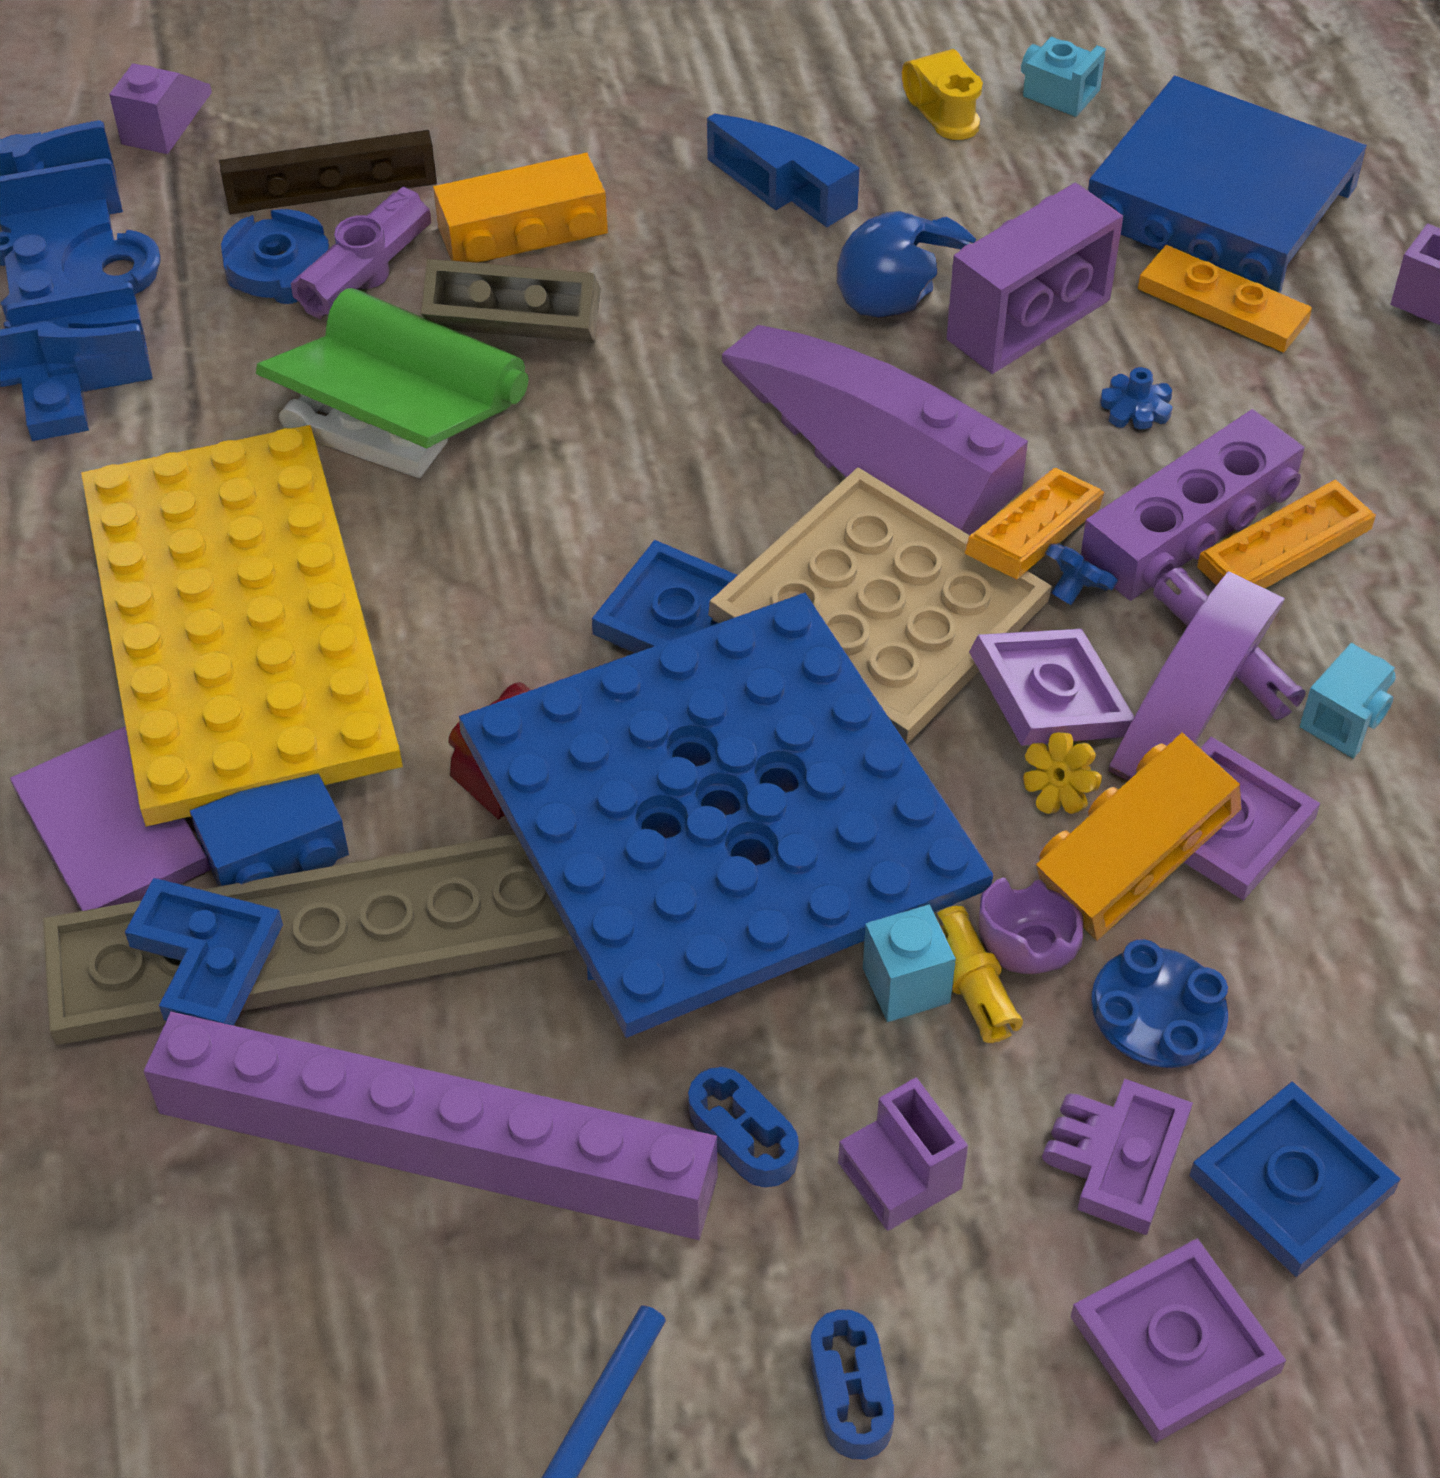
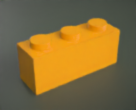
M587 152L433 186L438 229L451 261L479 263L608 233L606 192Z
M1181 732L1167 746L1161 743L1150 749L1138 763L1136 774L1121 788L1111 787L1099 795L1089 808L1088 817L1071 833L1067 830L1062 831L1045 845L1039 856L1040 861L1036 863L1039 879L1043 881L1047 889L1061 894L1082 913L1083 928L1098 941L1242 810L1240 783Z

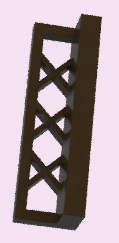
M429 130L219 160L229 215L395 191L402 187L408 189L437 184L433 145Z

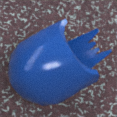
M902 211L886 212L868 219L849 236L841 249L837 262V284L846 304L860 315L881 318L903 314L915 310L918 303L933 291L932 279L938 273L934 253L917 247V245L925 243L961 250L970 242H976V238L967 229L947 216L931 221Z

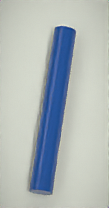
M645 1305L639 1307L541 1478L578 1477L666 1322L665 1317L660 1312Z

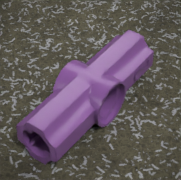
M402 187L397 192H393L367 216L356 215L341 221L335 228L334 236L336 243L291 282L293 297L300 302L306 313L321 320L326 314H329L334 300L345 289H370L379 286L389 276L388 261L431 224L430 209L421 201L418 193Z

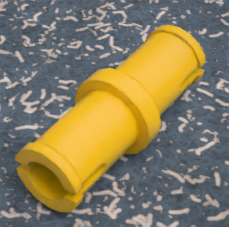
M956 905L939 911L937 914L944 924L940 927L956 958L952 991L963 996L984 1042H999L1012 1036L1006 1024L1009 1023L1013 1031H1018L1023 1025V1019L1017 1013L999 978L1002 968L998 959L993 953H986L965 907Z

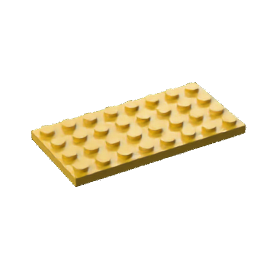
M311 425L284 428L272 433L238 440L222 441L210 446L181 452H169L157 457L118 465L111 464L99 469L81 472L139 805L146 827L190 817V810L243 790L318 773L324 785L403 767L400 748Z

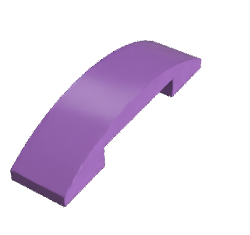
M1228 571L1207 597L1171 652L1131 722L1109 765L1108 771L1128 781L1136 774L1138 763L1150 749L1161 743L1167 746L1181 732L1197 745L1198 738L1251 651L1255 652L1282 607L1285 598Z

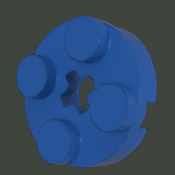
M290 209L270 210L272 219H264L256 223L253 215L241 219L227 231L221 242L227 283L230 287L253 296L274 297L281 304L298 302L293 297L291 282L330 249L329 240L324 235L321 223L309 214Z

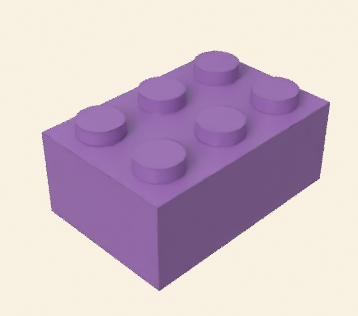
M1075 182L1055 195L1046 197L1038 205L1018 217L1004 222L998 229L973 244L964 246L953 257L946 339L991 374H994L1110 301L1123 215Z

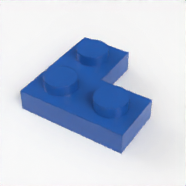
M153 878L125 930V935L131 948L181 960L159 1004L164 1021H167L170 1012H175L234 1026L279 935L283 922L278 909Z

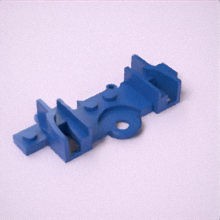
M100 120L71 125L43 134L41 132L26 135L14 134L0 139V226L2 232H0V266H6L9 295L1 301L6 321L3 323L5 329H0V387L22 385L26 422L32 441L89 431L83 392L153 379L145 332L135 294L146 289L155 280L161 260L160 251L152 238L133 230H127L126 233H117V240H114L110 214L122 213L123 210L104 123ZM127 260L134 263L133 268L122 275H109L103 271L106 265L114 261Z

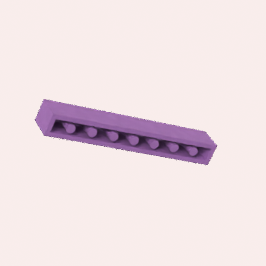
M170 1012L144 1069V1074L159 1114L700 1240L718 1178L716 1135L175 1012Z

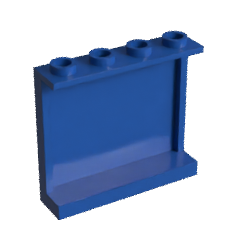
M1174 75L1091 176L1088 191L1123 215L1120 235L1158 250H1162L1165 245L1171 246L1281 293L1287 265L1336 197L1340 195L1349 198L1357 187L1367 145Z

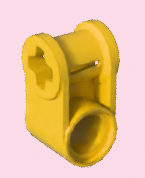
M949 49L905 62L901 73L906 96L910 103L917 107L932 124L936 133L950 140H964L975 136L980 127V118L976 113V99L982 94L983 82L963 61L959 52L955 49Z

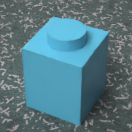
M930 904L865 924L863 970L887 1022L951 1002L956 958Z

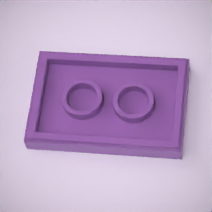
M126 726L10 778L20 802L80 911L140 901L144 897L153 878L182 884L211 870L206 854L184 818L145 826L139 805Z

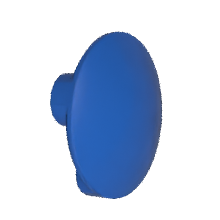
M1140 939L1128 943L1123 953L1118 954L1103 966L1093 985L1091 1005L1100 1031L1117 1050L1143 1064L1161 1068H1176L1194 1064L1210 1055L1217 1048L1224 1037L1228 1024V1006L1225 998L1228 986L1222 974L1215 969L1203 967L1200 963L1182 953L1160 948L1150 940Z

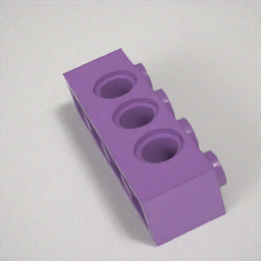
M1251 409L1087 518L1081 555L1084 557V560L1095 565L1098 569L1115 575L1119 581L1114 588L1128 600L1132 601L1150 587L1155 588L1160 579L1166 583L1169 578L1165 574L1181 567L1192 558L1199 559L1201 552L1214 546L1217 541L1234 529L1237 531L1245 529L1259 512L1275 501L1281 503L1288 499L1300 483L1301 475L1298 472L1305 447L1258 412Z

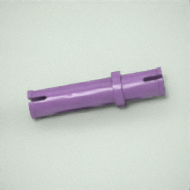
M1179 567L1165 575L1181 590V593L1177 595L1162 579L1155 586L1153 593L1187 628L1208 596L1188 576V573ZM1259 647L1256 648L1255 652L1251 651L1236 675L1270 711V715L1277 720L1292 713L1276 696L1277 691H1281L1296 707L1301 704L1306 694L1305 690L1298 686Z

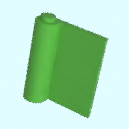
M354 288L345 289L334 300L329 311L324 337L259 362L256 366V374L426 449L506 410L512 404H517L523 398L529 381L528 374L525 372L524 361L520 357Z

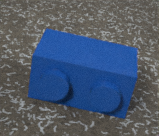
M319 773L239 791L190 810L199 844L207 856L210 869L218 886L235 883L242 885L252 880L330 867L338 859L349 855L342 819Z

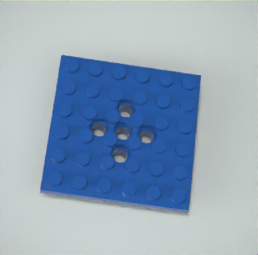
M806 593L793 596L459 716L461 735L625 1038L863 942L865 939V924L929 904L933 912L981 894L992 884L994 874Z

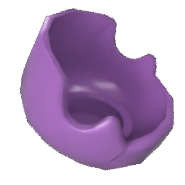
M1003 877L997 879L981 894L979 932L985 949L988 953H993L996 956L1001 967L1021 974H1039L1060 969L1076 956L1082 947L1083 915L1061 894L1047 889L1041 880H1035L1026 889L1015 890L1010 887L1007 879Z

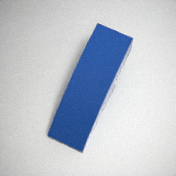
M716 113L707 117V159L774 210H778L792 201L827 228L858 209L860 167L841 155L808 138L775 126Z

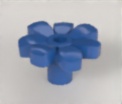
M1138 367L1130 372L1129 378L1122 373L1114 376L1110 380L1109 388H1103L1100 404L1104 409L1110 410L1109 422L1114 426L1123 428L1132 419L1135 428L1147 429L1152 427L1153 421L1165 424L1170 419L1173 407L1168 403L1172 399V388L1167 383L1152 385L1154 380L1152 372L1147 368Z
M1059 543L1049 544L1045 552L1046 555L1057 562L1060 571L1063 572L1051 594L1071 606L1084 585L1086 587H1098L1104 591L1108 589L1112 591L1119 581L1115 575L1098 569L1095 565L1084 560V557L1077 551Z

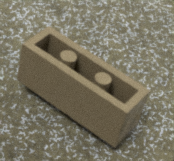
M427 259L421 315L428 320L455 331L595 343L601 288L595 274L589 272Z

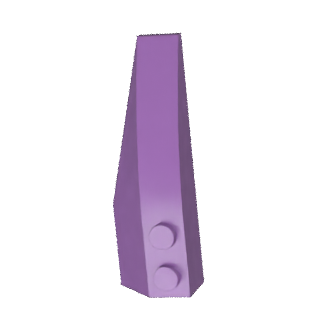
M757 325L722 353L723 364L762 403L771 402L782 413L781 422L794 435L801 432L815 446V456L827 468L835 466L847 477L859 467L968 535H971L984 525L1022 490L1027 440L937 387L888 363L845 346L805 334Z

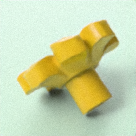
M1058 732L1051 734L1048 746L1044 743H1032L1027 749L1025 759L1029 764L1036 767V770L1024 773V785L1028 792L1042 790L1035 802L1036 807L1046 814L1056 813L1062 805L1066 812L1074 814L1087 808L1088 801L1084 792L1098 791L1102 780V775L1091 770L1089 766L1094 761L1096 754L1088 743H1080L1073 746V737L1070 733Z

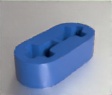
M716 1067L699 1073L691 1082L688 1091L689 1116L696 1131L716 1135L717 1152L743 1179L752 1185L766 1188L775 1187L788 1181L795 1173L799 1159L798 1134L792 1124L743 1075L734 1069ZM713 1095L716 1099L723 1101L731 1096L732 1113L736 1120L721 1106H716L709 1111L707 1098ZM750 1134L767 1148L778 1143L779 1158L774 1159L767 1153L755 1158L754 1140Z
M837 1309L826 1313L816 1322L811 1333L810 1363L824 1430L830 1445L839 1454L850 1459L866 1460L878 1455L888 1446L893 1433L894 1404L878 1334L873 1323L863 1314L853 1310ZM847 1336L850 1346L856 1347L854 1372H843L840 1355L837 1351L832 1350L834 1337ZM859 1394L865 1416L875 1417L871 1419L870 1432L858 1434L853 1422H844L848 1418L849 1395Z

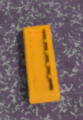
M1168 245L1164 246L1139 277L1138 290L1283 353L1308 324L1312 312V307Z
M1053 468L972 533L968 538L964 554L1017 580L1046 555L1045 552L1049 544L1060 543L1083 524L1087 518L1100 509L1105 492L1058 468Z
M1335 479L1204 550L1199 555L1197 568L1215 585L1230 571L1258 586L1267 588L1370 531L1376 514Z

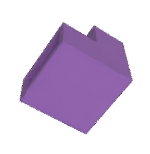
M916 1077L879 1098L877 1120L839 1141L838 1163L882 1225L889 1231L962 1189L968 1145Z

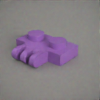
M1127 1079L1123 1081L1114 1107L1078 1094H1067L1060 1108L1061 1113L1065 1117H1058L1051 1131V1135L1055 1140L1047 1142L1042 1158L1052 1167L1087 1179L1077 1210L1147 1235L1193 1103Z

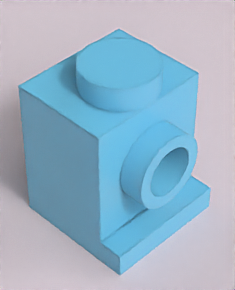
M1050 37L1042 47L1032 44L1027 49L1021 64V72L1025 74L1023 97L1077 117L1100 91L1106 48L1096 45L1090 52L1075 46L1071 42Z
M1350 643L1311 686L1299 727L1354 759L1361 750L1367 728L1375 729L1382 722L1393 703L1394 697L1388 694L1387 691L1395 682V667L1391 666L1384 659L1374 656L1355 644Z

